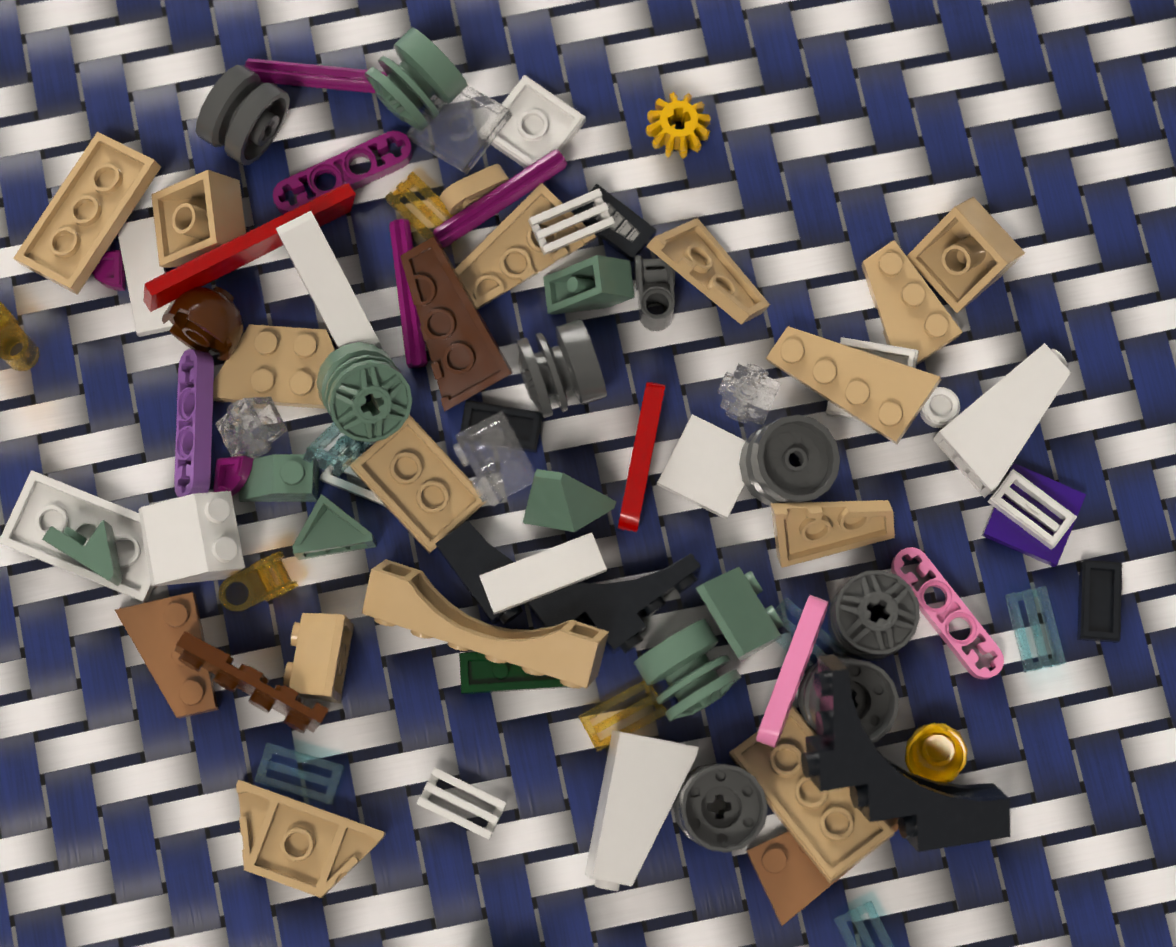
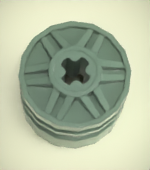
M411 27L393 45L402 62L398 65L391 59L382 56L378 62L388 76L386 77L373 66L364 75L373 86L379 100L398 119L410 124L414 129L421 132L428 123L419 109L434 119L439 115V112L430 98L435 95L440 100L450 104L468 84L449 58L424 34Z
M355 342L342 345L330 353L320 366L316 382L319 398L340 432L351 439L369 443L386 439L400 430L409 417L412 405L410 386L387 352L374 344ZM370 394L371 401L366 402L365 396Z
M706 619L699 620L680 630L634 661L635 667L647 686L663 680L668 684V687L656 698L659 705L674 697L678 700L679 703L664 713L669 722L680 717L694 715L726 695L731 686L741 678L737 669L731 670L721 677L718 675L717 670L730 662L728 655L720 656L711 661L708 659L706 654L715 647L719 640Z

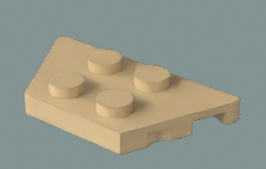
M249 324L229 360H226L214 379L213 401L326 409L319 398L316 382L320 366L328 355L335 351L327 330Z
M241 780L237 781L236 790L239 795L241 816L239 822L240 833L243 837L242 854L245 871L323 898L385 837L386 832L253 784Z

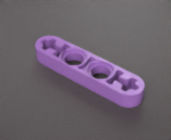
M187 349L183 353L178 367L174 488L178 497L208 493L210 487L214 360L209 352Z

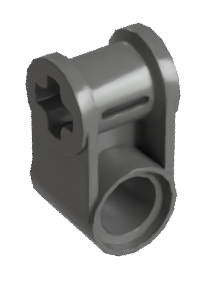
M641 255L635 256L636 290H638L640 322L650 331L664 330L671 324L673 319L675 270L661 258L642 259ZM653 303H660L665 306L667 311L661 315H653L647 310V306Z

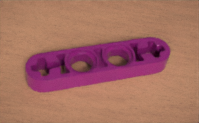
M389 131L279 182L274 188V203L279 212L285 214L345 183H349L351 188L356 190L408 165L412 159L413 151L410 139L400 131ZM395 143L397 147H402L401 156L395 158L392 153H388V145ZM374 150H378L379 157L382 156L383 165L379 167L376 157L372 152ZM359 157L367 158L371 162L369 171L362 175L354 174L350 170L352 161ZM324 173H331L337 179L335 186L327 191L318 189L315 186L318 176ZM307 181L314 195L310 199L303 185ZM292 190L294 195L299 194L296 197L298 203L290 205L288 201H284L287 191Z

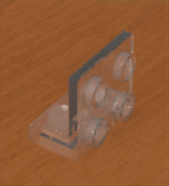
M503 410L455 435L458 443L453 445V448L464 467L469 464L471 465L477 477L472 481V484L482 502L489 500L494 507L500 504L504 498L533 483L535 470Z

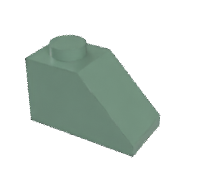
M596 255L543 277L547 312L552 315L606 309L635 298L629 260Z
M272 454L255 458L250 475L239 491V501L317 502L319 489V463L313 454Z

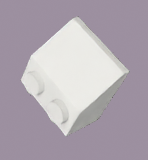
M231 491L191 494L138 509L152 587L227 579L245 568Z

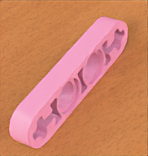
M914 547L901 550L892 560L891 572L901 577L911 586L919 601L921 613L968 673L980 680L989 679L997 675L1002 670L1004 664V655L997 644L924 552ZM903 557L909 561L915 558L919 562L915 569L921 578L925 577L927 573L932 577V579L923 583L917 591L912 586L919 581L912 572L904 574L901 571L904 565ZM937 587L943 591L945 603L941 608L934 609L926 604L924 593L927 588ZM961 618L969 624L970 634L967 639L957 640L951 636L949 624L953 619ZM977 636L982 641L975 646L982 655L990 653L994 658L990 661V666L993 668L991 671L986 667L977 668L975 663L979 660V657L973 649L969 650L966 654L962 650L963 647L971 644Z
M809 595L759 727L756 741L776 748L823 624L829 601Z

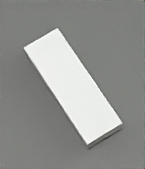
M154 217L126 222L118 232L136 333L139 337L169 331L173 324L169 320L163 324L162 317L170 303L150 312L143 301L145 283L166 273V268L159 266Z
M591 532L482 574L479 577L495 615L607 571V568Z

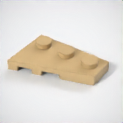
M888 500L771 503L776 552L781 568L895 538L894 514Z

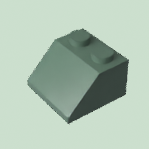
M737 567L696 587V590L740 662L781 638L777 629L784 626L772 605L764 608L757 595L763 592L752 571L744 574L741 568Z

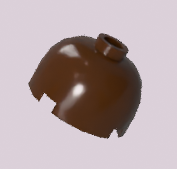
M196 287L183 293L170 303L162 317L163 324L168 320L173 324L169 332L184 345L194 350L205 352L211 350L220 353L216 360L220 361L229 360L243 333V319L238 307L233 303L234 298L229 292L220 287H214L213 289Z

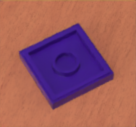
M1013 463L1010 466L1007 475L1014 469L1075 516H1078L1086 494ZM1014 483L1011 484L1010 488L1059 525L1063 523L1062 519ZM1003 495L1001 497L1053 536L1054 533L1006 496ZM993 507L981 536L1052 567H1056L1075 521L1051 550Z

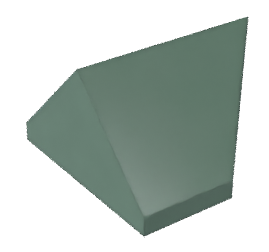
M537 469L522 523L576 532L613 510L617 501L565 473Z
M321 494L292 547L293 554L298 560L377 546L376 540L370 531Z

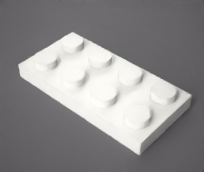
M31 470L0 537V544L146 603L153 587L139 513ZM102 520L109 523L113 528L122 581L119 586H116L42 540L50 526L61 532L68 526L87 538L83 545L85 546Z

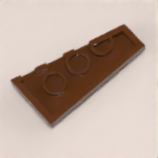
M433 236L402 254L400 258L413 303L416 305L421 323V332L427 344L432 362L431 367L435 380L438 383L442 397L440 399L445 412L509 376L513 371L437 237Z
M184 631L176 644L175 651L181 654L178 658L181 663L198 672L203 667L215 674L216 676L213 681L231 692H235L236 688L251 696L248 701L252 705L267 713L271 709L286 716L283 722L300 733H305L306 729L314 733L329 711L327 707L317 702L313 709L303 704L304 700L300 697V693L286 685H276L275 688L267 685L269 679L262 672L244 664H241L238 669L232 665L234 659L230 655Z

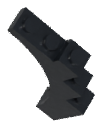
M468 520L435 543L438 551L493 625L500 620L505 625L523 611L520 605L494 615L479 576L511 564L513 561L490 545ZM691 553L661 571L635 580L608 584L575 583L526 603L544 628L555 626L571 619L581 622L580 620L586 617L593 627L609 632L606 645L613 654L620 649L626 654L644 641L640 634L646 630V625L639 615L644 612L647 618L666 605L663 598L676 589L681 594L698 581L695 574L699 572L701 565Z
M834 654L818 657L819 672L814 673V688L817 696L820 697V711H817L815 714V723L819 735L805 737L806 752L801 754V766L804 776L810 778L820 792L850 787V798L854 808H858L869 822L898 818V828L902 838H906L917 852L1010 837V799L994 783L960 785L937 782L910 773L885 758L875 748L862 727L852 699L848 668Z

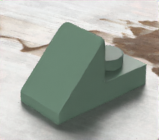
M102 520L85 546L83 545L87 538L66 526L63 532L50 526L42 540L116 586H119L122 581L114 532L109 523Z

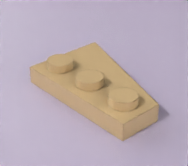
M698 218L655 236L646 246L740 324L761 315L770 306L768 301Z
M895 240L862 262L861 266L874 306L877 308L887 345L918 350V365L962 334V330Z

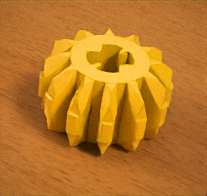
M672 92L669 95V103L659 98L655 103L656 110L648 111L647 120L651 124L646 127V134L650 137H655L652 142L654 149L666 146L665 156L667 158L673 154V150H679V155L684 159L687 157L688 148L698 152L701 150L700 141H706L709 138L710 131L706 127L710 125V116L702 114L704 110L702 101L691 105L692 96L689 93L681 101ZM681 122V127L684 126V129H675L676 124L672 125V123Z

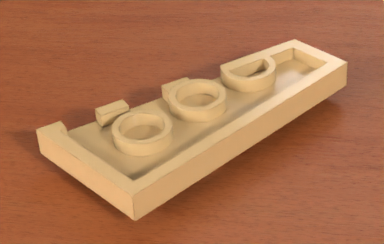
M543 183L455 268L477 309L567 257L597 237L593 234L544 256L528 219L563 203ZM570 211L539 226L541 229H544L570 218L574 214ZM580 222L545 237L547 243H550L586 226Z
M787 326L766 357L769 363L896 445L941 381L940 376Z

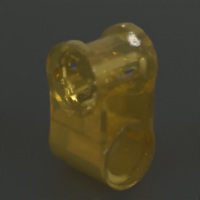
M0 301V358L14 370H29L38 362L40 356L39 348L18 324L20 322ZM23 342L24 346L21 352L10 356L12 347L17 343Z
M279 551L253 563L249 568L225 579L219 587L218 593L222 605L231 611L242 612L265 601H271L299 587L297 581H292L282 561L284 557L283 552ZM270 568L273 569V571H274V573H275V575H276V577H277V579H278V581H279V584H278V585H276V583H275V581H274V579H273V577H272V575H271V573H270V570H269ZM234 583H244L249 591L248 599L241 605L231 604L227 598V590Z

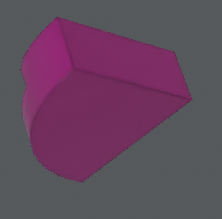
M121 250L106 251L93 270V277L98 282H102V285L107 288L125 291V270Z
M246 456L218 458L216 460L213 492L231 491L232 496L237 494L250 475L254 459Z

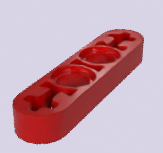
M646 381L618 529L637 532L665 392L666 385Z

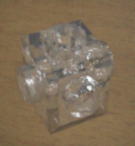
M738 364L734 374L726 372L717 392L723 396L720 408L725 409V414L735 421L747 423L750 420L763 426L779 391L781 382L768 377L769 373L757 365L747 364L745 367Z
M271 397L243 398L236 401L227 408V413L215 423L231 457L249 456L250 458H258L271 450V444L287 431Z

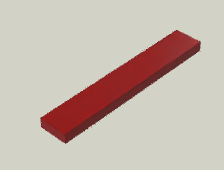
M345 183L146 282L143 298L145 305L152 312L176 300L183 293L196 287H202L283 246L276 228L309 211H312L319 227L349 213L352 210L356 193L349 183Z

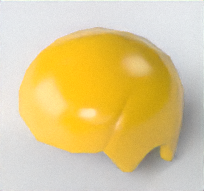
M931 723L917 728L906 742L905 763L910 773L937 782H952L966 765L968 749L960 732L944 723Z

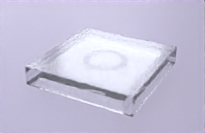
M467 86L450 104L435 96L432 101L439 115L433 119L423 111L422 115L428 125L421 132L411 127L406 135L413 143L468 174L513 115L509 108Z

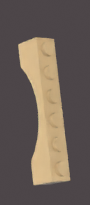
M387 559L371 569L362 614L373 617L374 621L380 625H397L411 630L410 632L414 636L446 641L448 646L460 651L473 650L485 654V658L495 663L509 662L521 666L522 670L528 674L535 676L548 675L560 679L561 684L576 689L588 688L597 678L609 634L608 631L572 619L555 626L534 630L508 629L487 624L467 615L451 604L431 584L423 571Z

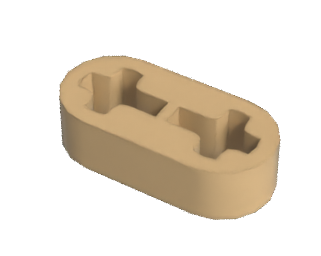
M494 164L453 183L442 192L440 199L451 215H456L509 180V177L501 165Z

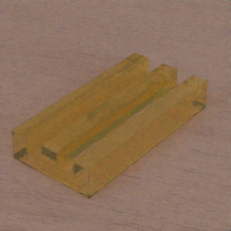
M412 171L407 176L408 179L404 183L400 182L396 186L397 189L393 193L390 192L385 199L404 219L409 220L410 225L423 238L428 240L434 234L399 200L404 196L435 227L444 222L410 190L412 187H415L447 219L454 215L448 212L440 197Z
M642 681L578 717L596 751L599 752L610 745L611 735L600 741L598 733L653 704L656 711L619 730L620 732L632 734L664 717V713L667 710L663 704L659 705L656 701L658 694L653 686H647L645 681ZM646 691L648 697L592 726L591 719Z

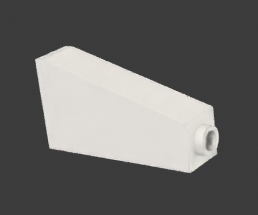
M312 211L277 227L276 230L286 252L337 348L346 344L362 342L374 344L382 349L379 339Z
M1045 343L942 428L933 438V441L984 498L999 485L1071 373L1067 368L1068 364L1063 355L1056 349L1050 350Z
M612 730L585 870L586 876L596 880L595 887L619 891L620 884L633 885L697 757L699 747Z

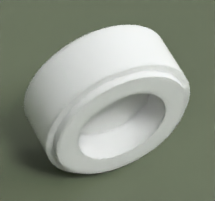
M936 387L921 409L920 415L929 426L943 428L958 416L960 401L957 395L950 389Z

